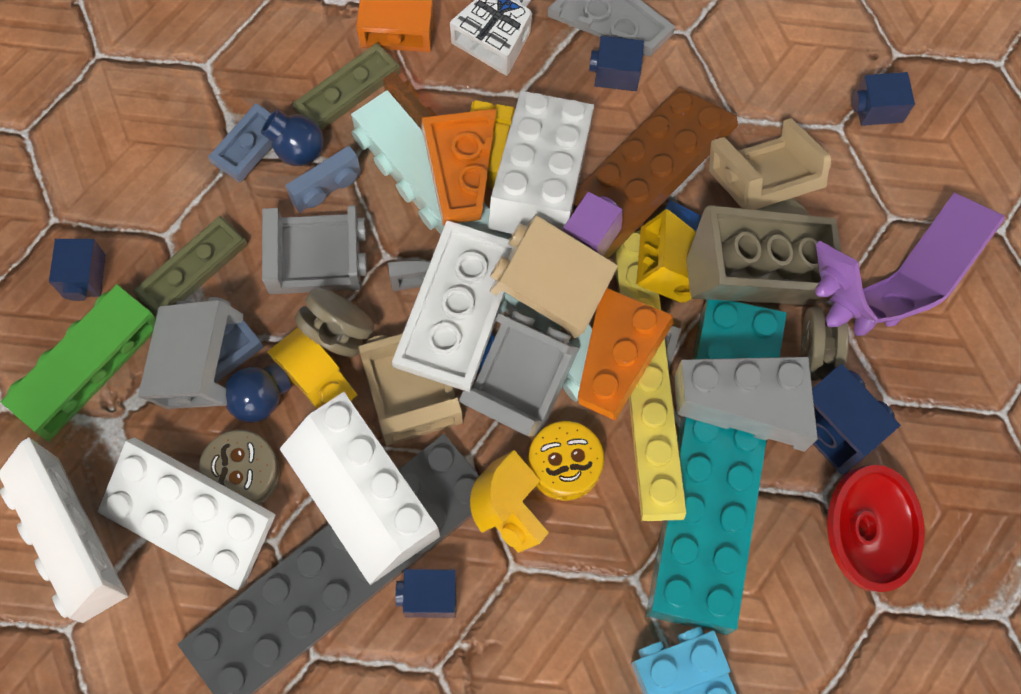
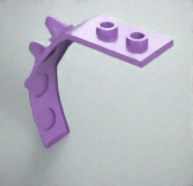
M954 192L899 270L886 280L864 289L862 288L858 261L819 241L816 245L821 281L816 286L815 293L818 297H829L832 295L830 301L833 305L825 318L827 326L840 327L853 317L856 318L853 327L855 336H862L870 332L877 323L885 322L886 327L895 326L903 318L927 311L939 305L953 292L1005 220L1004 215Z

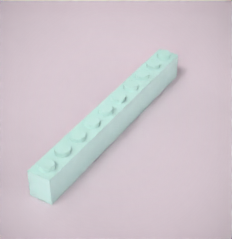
M386 90L351 114L354 130L351 131L352 136L363 150L368 148L375 156L373 157L374 162L381 173L385 176L390 174L397 182L396 188L402 198L407 203L413 201L420 209L418 214L423 223L430 230L436 228L442 234L445 225H442L423 132L390 92ZM484 202L481 220L457 223L508 240L512 236L510 233L488 229L490 209ZM505 294L499 313L503 314L506 312L511 316L513 310L534 318L533 327L544 332L547 331L549 326L557 330L560 329L561 326L511 295ZM589 324L583 334L568 342L580 348L563 384L564 391L574 402L578 401V392L592 333V328Z

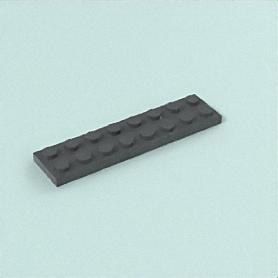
M445 434L441 435L398 469L437 525L440 537L370 585L330 524L327 525L177 644L213 694H255L404 573V569L410 568L472 517L470 495L479 475Z

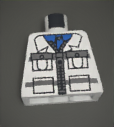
M474 0L450 22L451 43L507 76L531 31L532 12L527 8L531 0Z

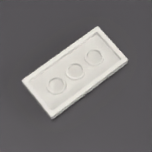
M446 221L392 360L393 368L470 392L506 292L501 291L496 296L489 291L495 282L490 277L492 270L501 256L508 258L513 249V246L508 244V239Z
M135 437L125 441L98 509V513L236 590L245 586L276 515Z

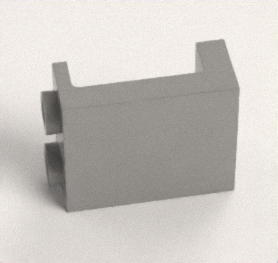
M356 205L348 206V214L285 218L281 217L278 208L262 209V281L268 294L307 293L313 289H324L327 291L361 290V276H367L366 253H360V241H366L365 218H358Z
M209 297L204 302L178 301L176 305L160 306L157 312L138 397L165 409L227 406V388L215 383L214 379L226 324L242 323L244 314L232 308L229 301L218 297Z
M513 310L511 316L498 313L495 321L501 323L493 344L474 387L471 388L470 392L463 390L459 402L528 437L536 436L545 427L580 348L568 343L571 336L549 326L547 331L544 332L533 327L535 319L521 312Z

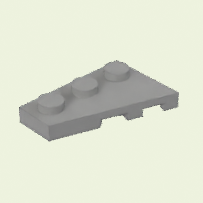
M556 0L547 10V17L598 37L608 36L643 40V54L649 57L674 34L675 30L673 24L641 0Z

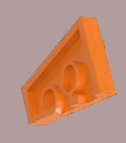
M496 109L422 117L421 127L442 225H445L446 221L461 223L481 220Z
M607 288L597 306L578 392L579 404L616 421L672 327L673 315Z

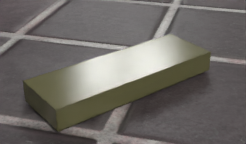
M377 42L292 103L293 109L297 114L313 119L322 131L400 74V65Z
M219 216L137 286L133 292L157 316L160 306L176 305L178 301H185L248 245L246 239L225 219Z

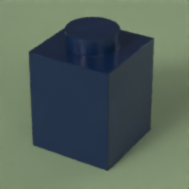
M601 36L599 50H591L589 72H596L594 87L637 91L642 68L644 41Z
M908 72L864 75L857 90H854L852 95V107L854 112H858L861 126L903 123L915 105Z
M55 239L49 283L63 298L68 300L83 301L87 297H100L106 254L94 239Z
M404 569V581H396V607H403V614L406 618H456V570Z

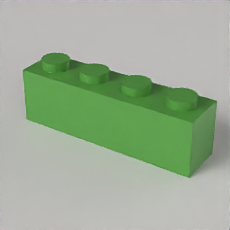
M116 284L110 291L103 293L96 300L94 308L82 320L74 322L68 328L65 337L53 349L45 351L39 357L36 366L24 378L15 381L10 386L7 395L0 402L35 433L49 442L152 336L156 318L148 309Z

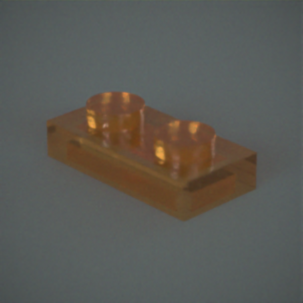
M395 71L383 78L384 92L386 90L390 92L421 130L422 117L437 116L430 106L425 108L422 105L414 86L409 81L403 82Z

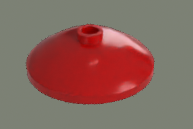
M867 465L852 470L837 485L827 514V535L831 552L842 573L854 585L867 591L888 592L901 587L911 578L922 556L925 525L919 500L913 488L902 475L882 465Z

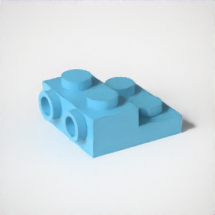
M701 626L677 635L680 644L665 649L661 641L638 650L641 659L631 663L643 694H736L728 674L731 670L715 631L704 634Z

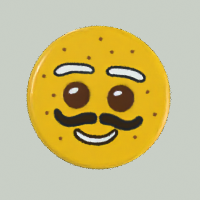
M559 421L546 426L535 436L529 449L528 466L541 480L536 486L540 492L555 500L570 501L585 496L595 487L603 470L604 451L598 437L589 428L572 421Z

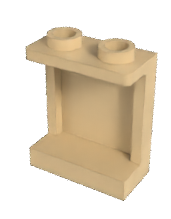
M792 118L783 121L782 136L780 138L739 151L725 137L711 141L709 172L742 209L756 210L827 187L828 174L831 168L829 153Z
M536 215L526 226L520 223L508 242L509 245L513 246L508 258L501 256L490 274V277L495 282L489 292L497 296L501 291H504L561 326L560 331L571 336L569 340L571 342L585 332L618 265Z
M402 334L389 338L387 335L375 336L368 339L364 345L358 347L386 446L463 423L460 404L452 386L393 368L392 360Z

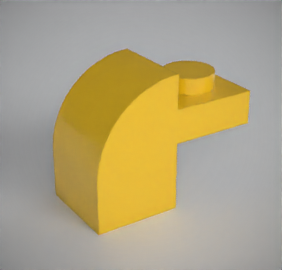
M299 327L267 351L275 363L284 370L289 380L303 392L316 410L345 392L350 401L358 396L339 372L340 368L319 344L307 337Z
M515 450L494 460L476 479L471 490L470 508L473 519L482 533L496 527L500 531L502 539L519 553L540 544L549 532L522 502L541 480Z

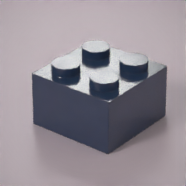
M840 364L812 388L818 438L813 445L842 476L901 426L895 419L892 409L886 403L877 401L866 389L863 379L856 372L848 370L843 364Z

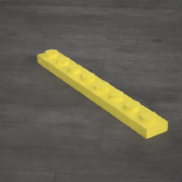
M635 231L614 252V262L618 265L616 269L617 291L620 294L661 310L659 294L636 284L640 231ZM664 338L629 397L641 521L684 520L686 516Z

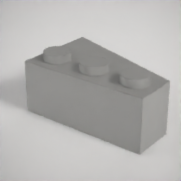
M808 357L681 360L674 375L677 415L725 429L730 427L748 432L762 440L771 439L792 445L793 449L803 452L818 439Z

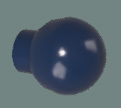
M275 109L261 129V134L272 141L275 154L288 165H308L315 161L322 151L324 143L322 131L313 119L304 115L291 114L288 116L279 109Z
M272 363L264 369L248 367L238 370L229 377L225 384V388H227L226 408L232 416L240 421L249 423L263 421L276 410L280 396L291 389L289 378L276 363Z

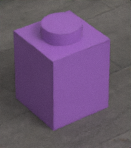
M587 192L563 227V232L604 256L622 229V209L610 198L598 197Z

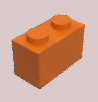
M433 0L359 1L356 29L360 48H370L378 42L383 49L431 52L434 25Z

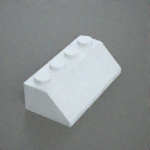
M345 392L310 413L281 446V452L370 585L440 537L437 525Z
M31 438L23 440L0 470V479L4 485L0 489V494L11 510L16 509L21 519V522L17 524L18 531L28 545L33 544L39 556L34 560L35 566L45 581H51L57 593L52 596L56 609L62 617H69V619L84 623L129 596L58 457Z

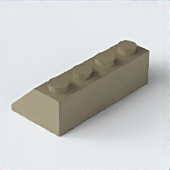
M709 205L704 209L686 259L691 299L814 306L829 301L832 295L829 297H818L815 293V288L821 281L816 245L821 241L841 252L836 218Z

